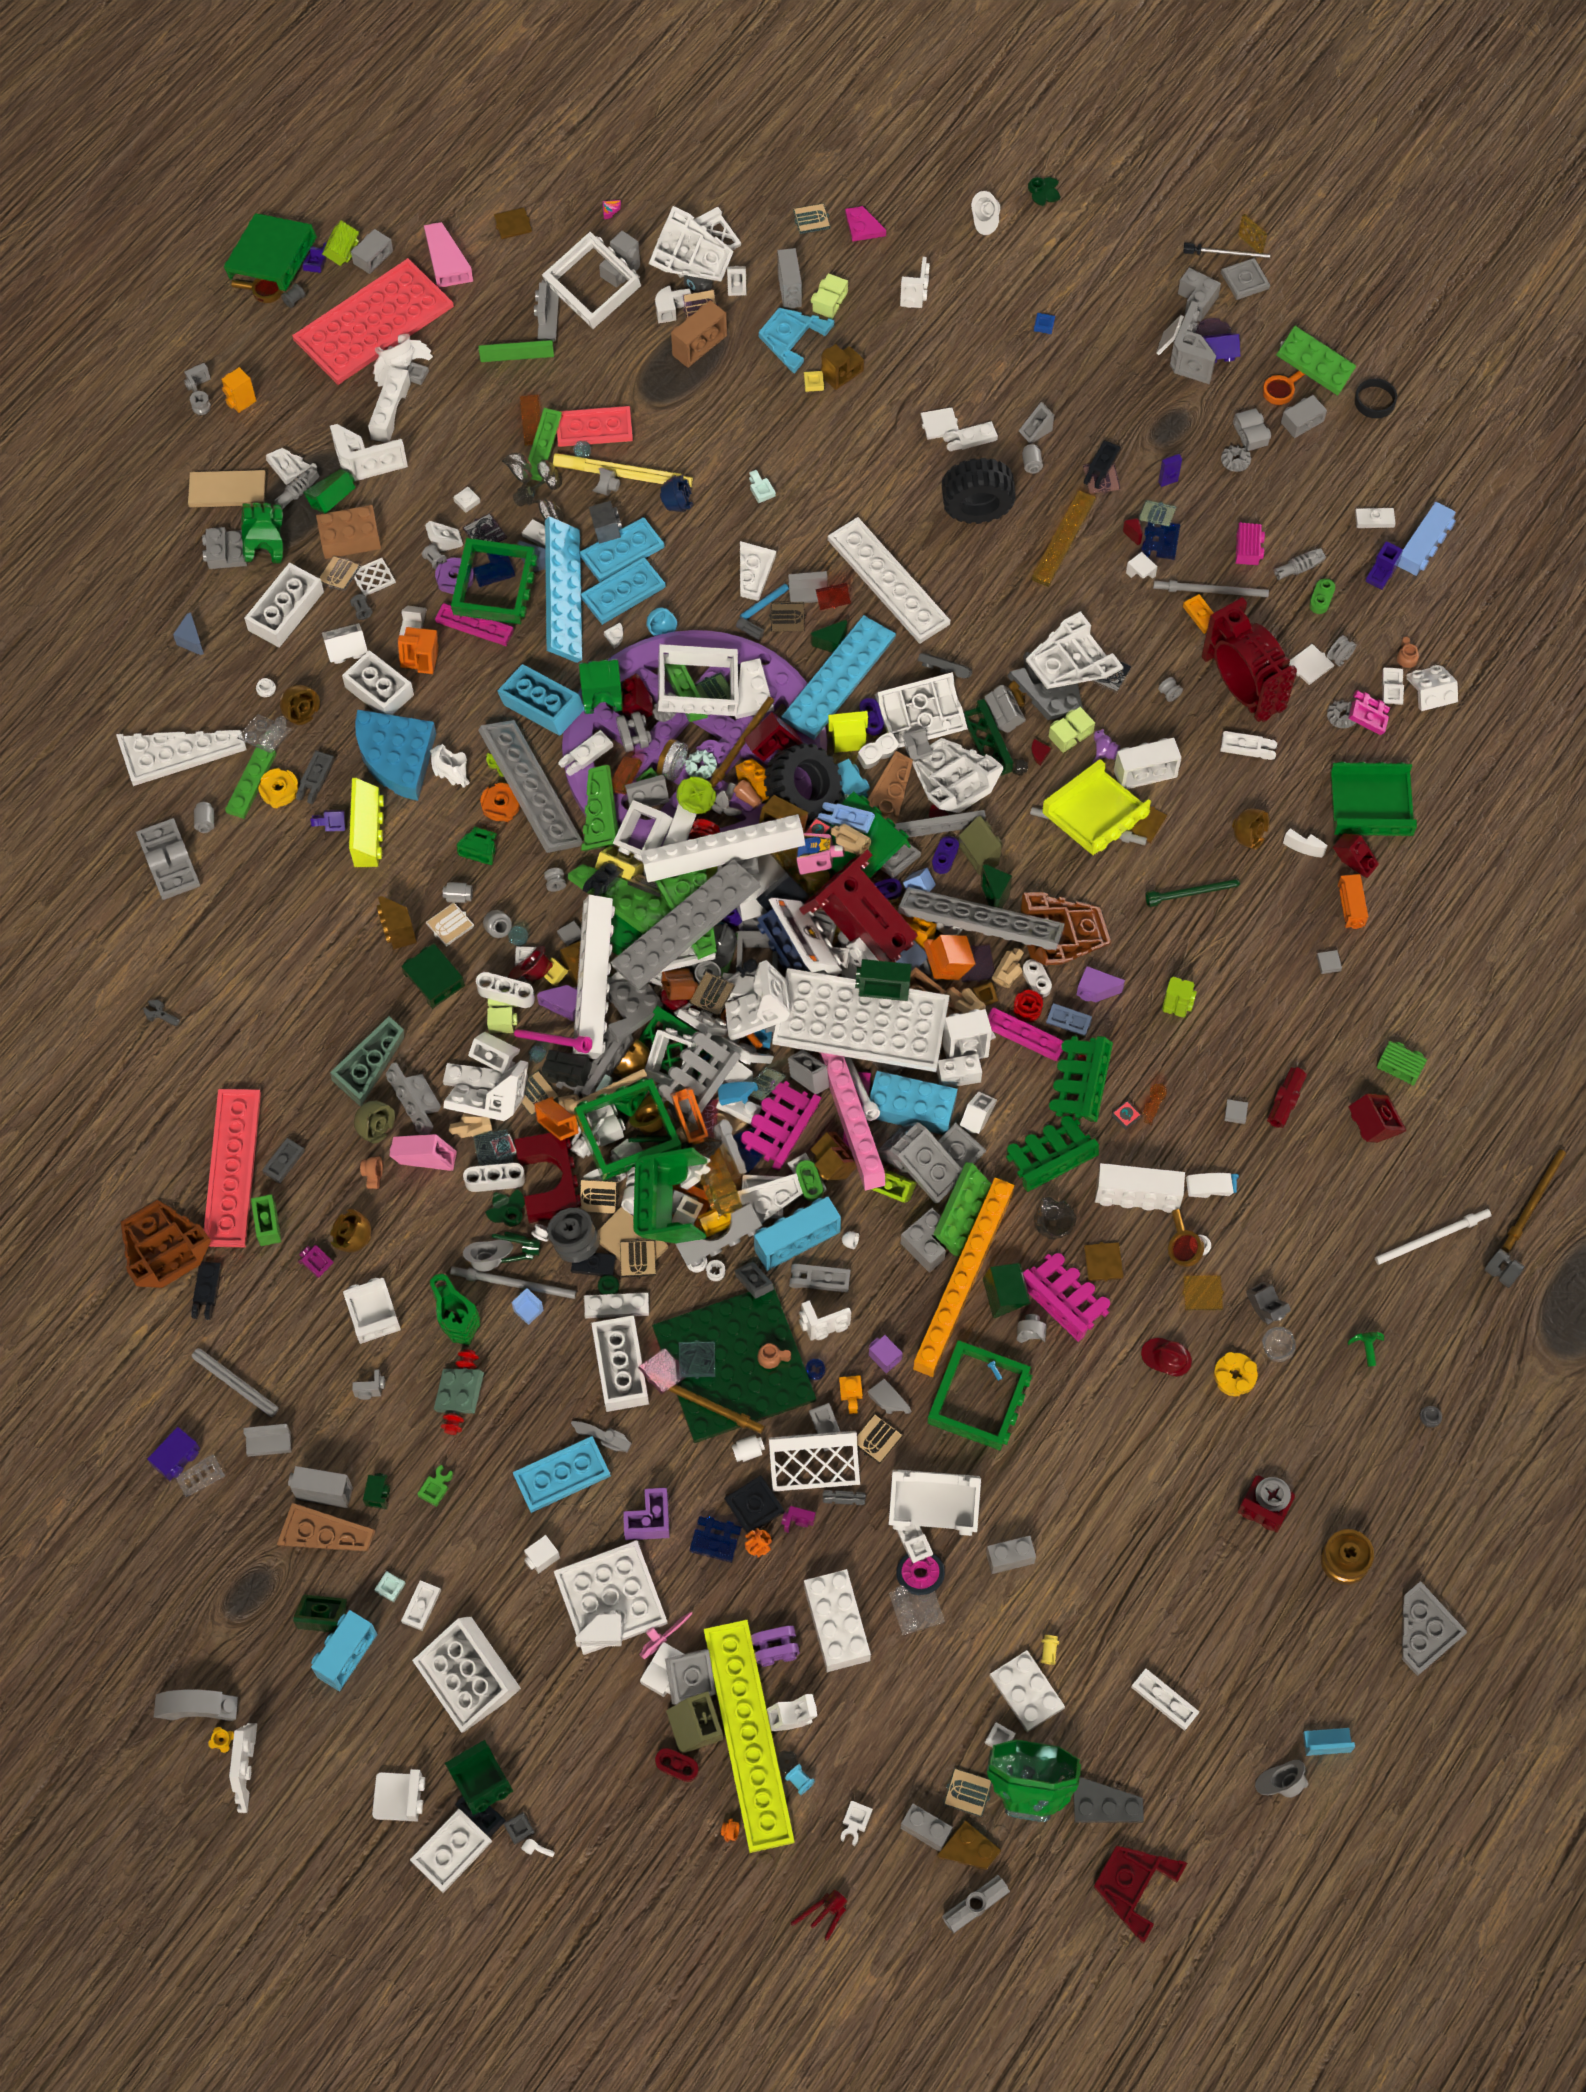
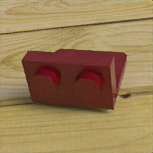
M1256 1476L1237 1513L1248 1520L1261 1524L1267 1530L1278 1533L1295 1498V1494L1291 1492V1499L1287 1507L1279 1512L1270 1511L1256 1501V1488L1265 1479L1261 1476ZM1279 1489L1273 1492L1267 1491L1269 1493L1268 1501L1272 1498L1278 1499L1276 1495Z

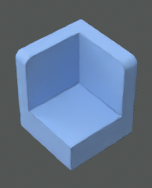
M928 868L910 874L903 882L906 890L910 887L930 892L936 885Z
M528 1288L512 1301L513 1311L528 1325L544 1311L542 1302Z

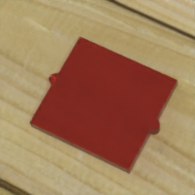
M847 583L816 589L820 610L851 604Z

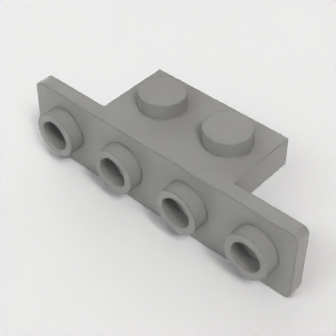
M542 280L539 283V290L535 291V301H538V305H534V316H538V341H556L559 296Z
M396 1062L392 1063L386 1072L388 1082L392 1085L407 1115L415 1125L417 1132L420 1135H429L433 1125L427 1114L438 1112L441 1105L423 1074L405 1078Z

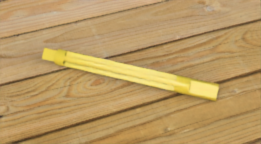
M558 453L554 454L553 466L598 474H600L599 468L602 467L614 471L616 477L663 484L674 475H682ZM683 476V480H687L689 486L692 487L693 477Z

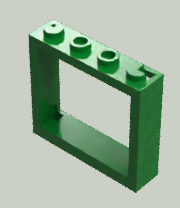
M466 538L451 603L453 615L521 624L522 618L527 614V606L525 604L526 600L529 601L531 595L529 586L530 583L533 584L534 582L533 568L537 566L538 555H535L534 547ZM475 552L526 558L514 610L464 603Z
M652 1078L638 1080L635 1082V1085L630 1087L622 1086L609 1095L607 1093L601 1094L596 1097V1100L590 1102L582 1101L574 1108L577 1123L602 1181L629 1171L632 1167H635L637 1160L643 1156L681 1149V1142ZM649 1090L670 1137V1141L606 1165L585 1114Z
M958 1340L929 1413L927 1424L1001 1451L1003 1444L1007 1445L1011 1433L1008 1432L1010 1425L1015 1426L1018 1413H1015L1017 1406L1022 1407L1026 1396V1394H1023L1025 1386H1030L1033 1377L1030 1374L1031 1367ZM963 1354L987 1363L995 1361L996 1366L1021 1375L998 1436L940 1415Z

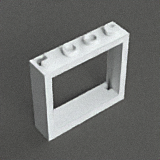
M589 232L544 272L542 277L547 286L594 329L641 287L639 281L640 276L634 269L630 270L623 258L619 259L616 257L615 251L610 246L606 247L600 237H595ZM592 248L628 280L625 285L593 313L558 281L563 274Z
M659 645L658 711L725 716L737 715V649ZM665 664L730 668V700L665 696Z

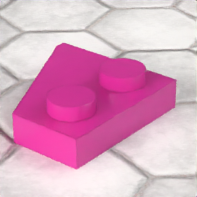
M863 206L845 209L852 242L886 236V229Z

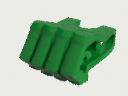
M257 502L252 503V507L248 503L242 504L241 535L244 562H252L254 552L257 549L263 548L271 554L273 563H281L283 557V542L280 537V527L282 526L283 519L281 505L275 504L271 508L270 503H263L262 507Z
M618 660L579 663L584 713L593 714L594 708L602 702L611 705L614 711H623Z
M437 1274L430 1280V1286L436 1301L439 1327L453 1343L469 1346L477 1329L480 1327L479 1312L471 1301L455 1290L446 1275ZM438 1281H444L446 1283V1285L440 1286L438 1288H436L435 1284ZM446 1310L451 1311L448 1318H445ZM453 1313L458 1315L460 1324L456 1321Z

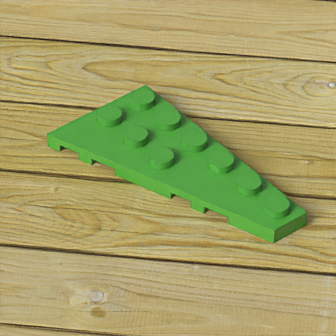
M582 864L568 873V879L583 890L586 880L597 869ZM621 878L606 893L600 896L612 898V906L615 907L614 913L643 935L671 912L662 894ZM592 888L588 894L594 895L595 889Z
M706 869L654 882L672 911L708 880ZM714 927L691 946L698 960L717 952Z

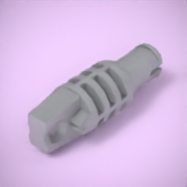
M310 467L299 474L297 478L290 482V485L286 486L285 491L274 500V503L281 505L283 510L287 504L293 499H298L305 490L314 484L319 478L318 472Z
M1321 548L1306 552L1290 559L1288 564L1275 568L1274 574L1275 576L1278 575L1276 577L1278 580L1291 574L1298 575L1323 562L1326 556Z

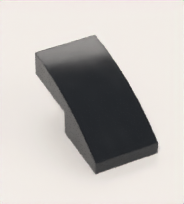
M463 1796L455 1803V1806L489 1838L506 1821L491 1806H488L485 1811L473 1815Z

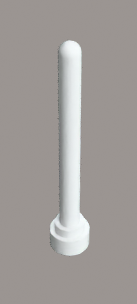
M844 1056L854 1086L862 1101V1109L866 1120H875L880 1115L877 1104L870 1101L851 1057Z

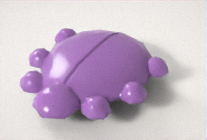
M707 740L696 748L699 751L706 750L712 753L717 763L721 762L719 757L724 755V752L721 751L723 743L715 740Z

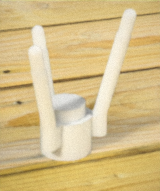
M601 1118L592 1129L593 1136L604 1122V1118ZM578 1126L579 1133L570 1142L573 1145L571 1150L581 1158H584L591 1153L584 1137L579 1139L581 1130Z

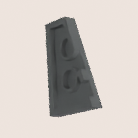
M1080 1777L1079 1786L1073 1793L1074 1823L1144 1822L1142 1797Z

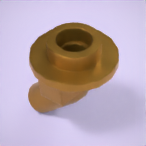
M1013 681L1009 684L1008 688L1011 689L1019 707L1025 706L1023 696L1026 693H1022L1018 689L1020 686Z

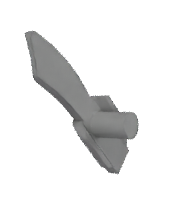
M571 1422L578 1434L598 1438L603 1446L614 1451L627 1453L632 1445L624 1434L611 1428L604 1432L587 1423Z

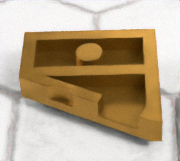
M965 1820L937 1857L987 1870L1001 1853V1850Z

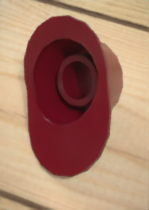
M539 946L526 959L516 965L509 973L508 978L516 980L523 976L529 980H538L544 977L553 967L552 962L544 954L545 946Z
M1153 1338L1145 1342L1142 1347L1141 1356L1143 1362L1154 1370L1177 1377L1184 1375L1191 1368V1354L1179 1342L1163 1338Z

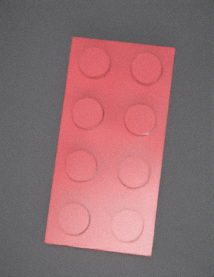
M630 406L559 411L562 412V418L557 431L558 447L633 441Z

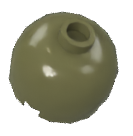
M377 1100L368 1101L356 1111L354 1128L358 1135L373 1144L379 1143L386 1138L387 1134L385 1133L388 1128L392 1129L395 1121V1111L383 1102Z

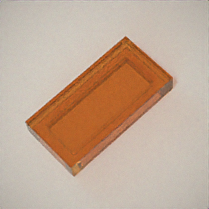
M623 757L612 778L613 793L626 795L625 785L633 782L642 765L639 758Z

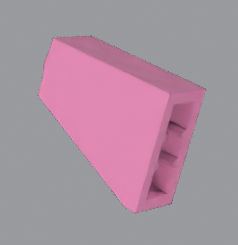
M436 1134L393 1137L389 1156L401 1165L453 1171L457 1151Z

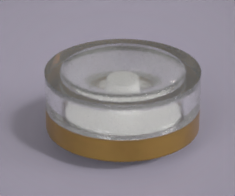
M670 739L659 756L657 775H663L665 779L675 781L686 763L688 745L675 739Z

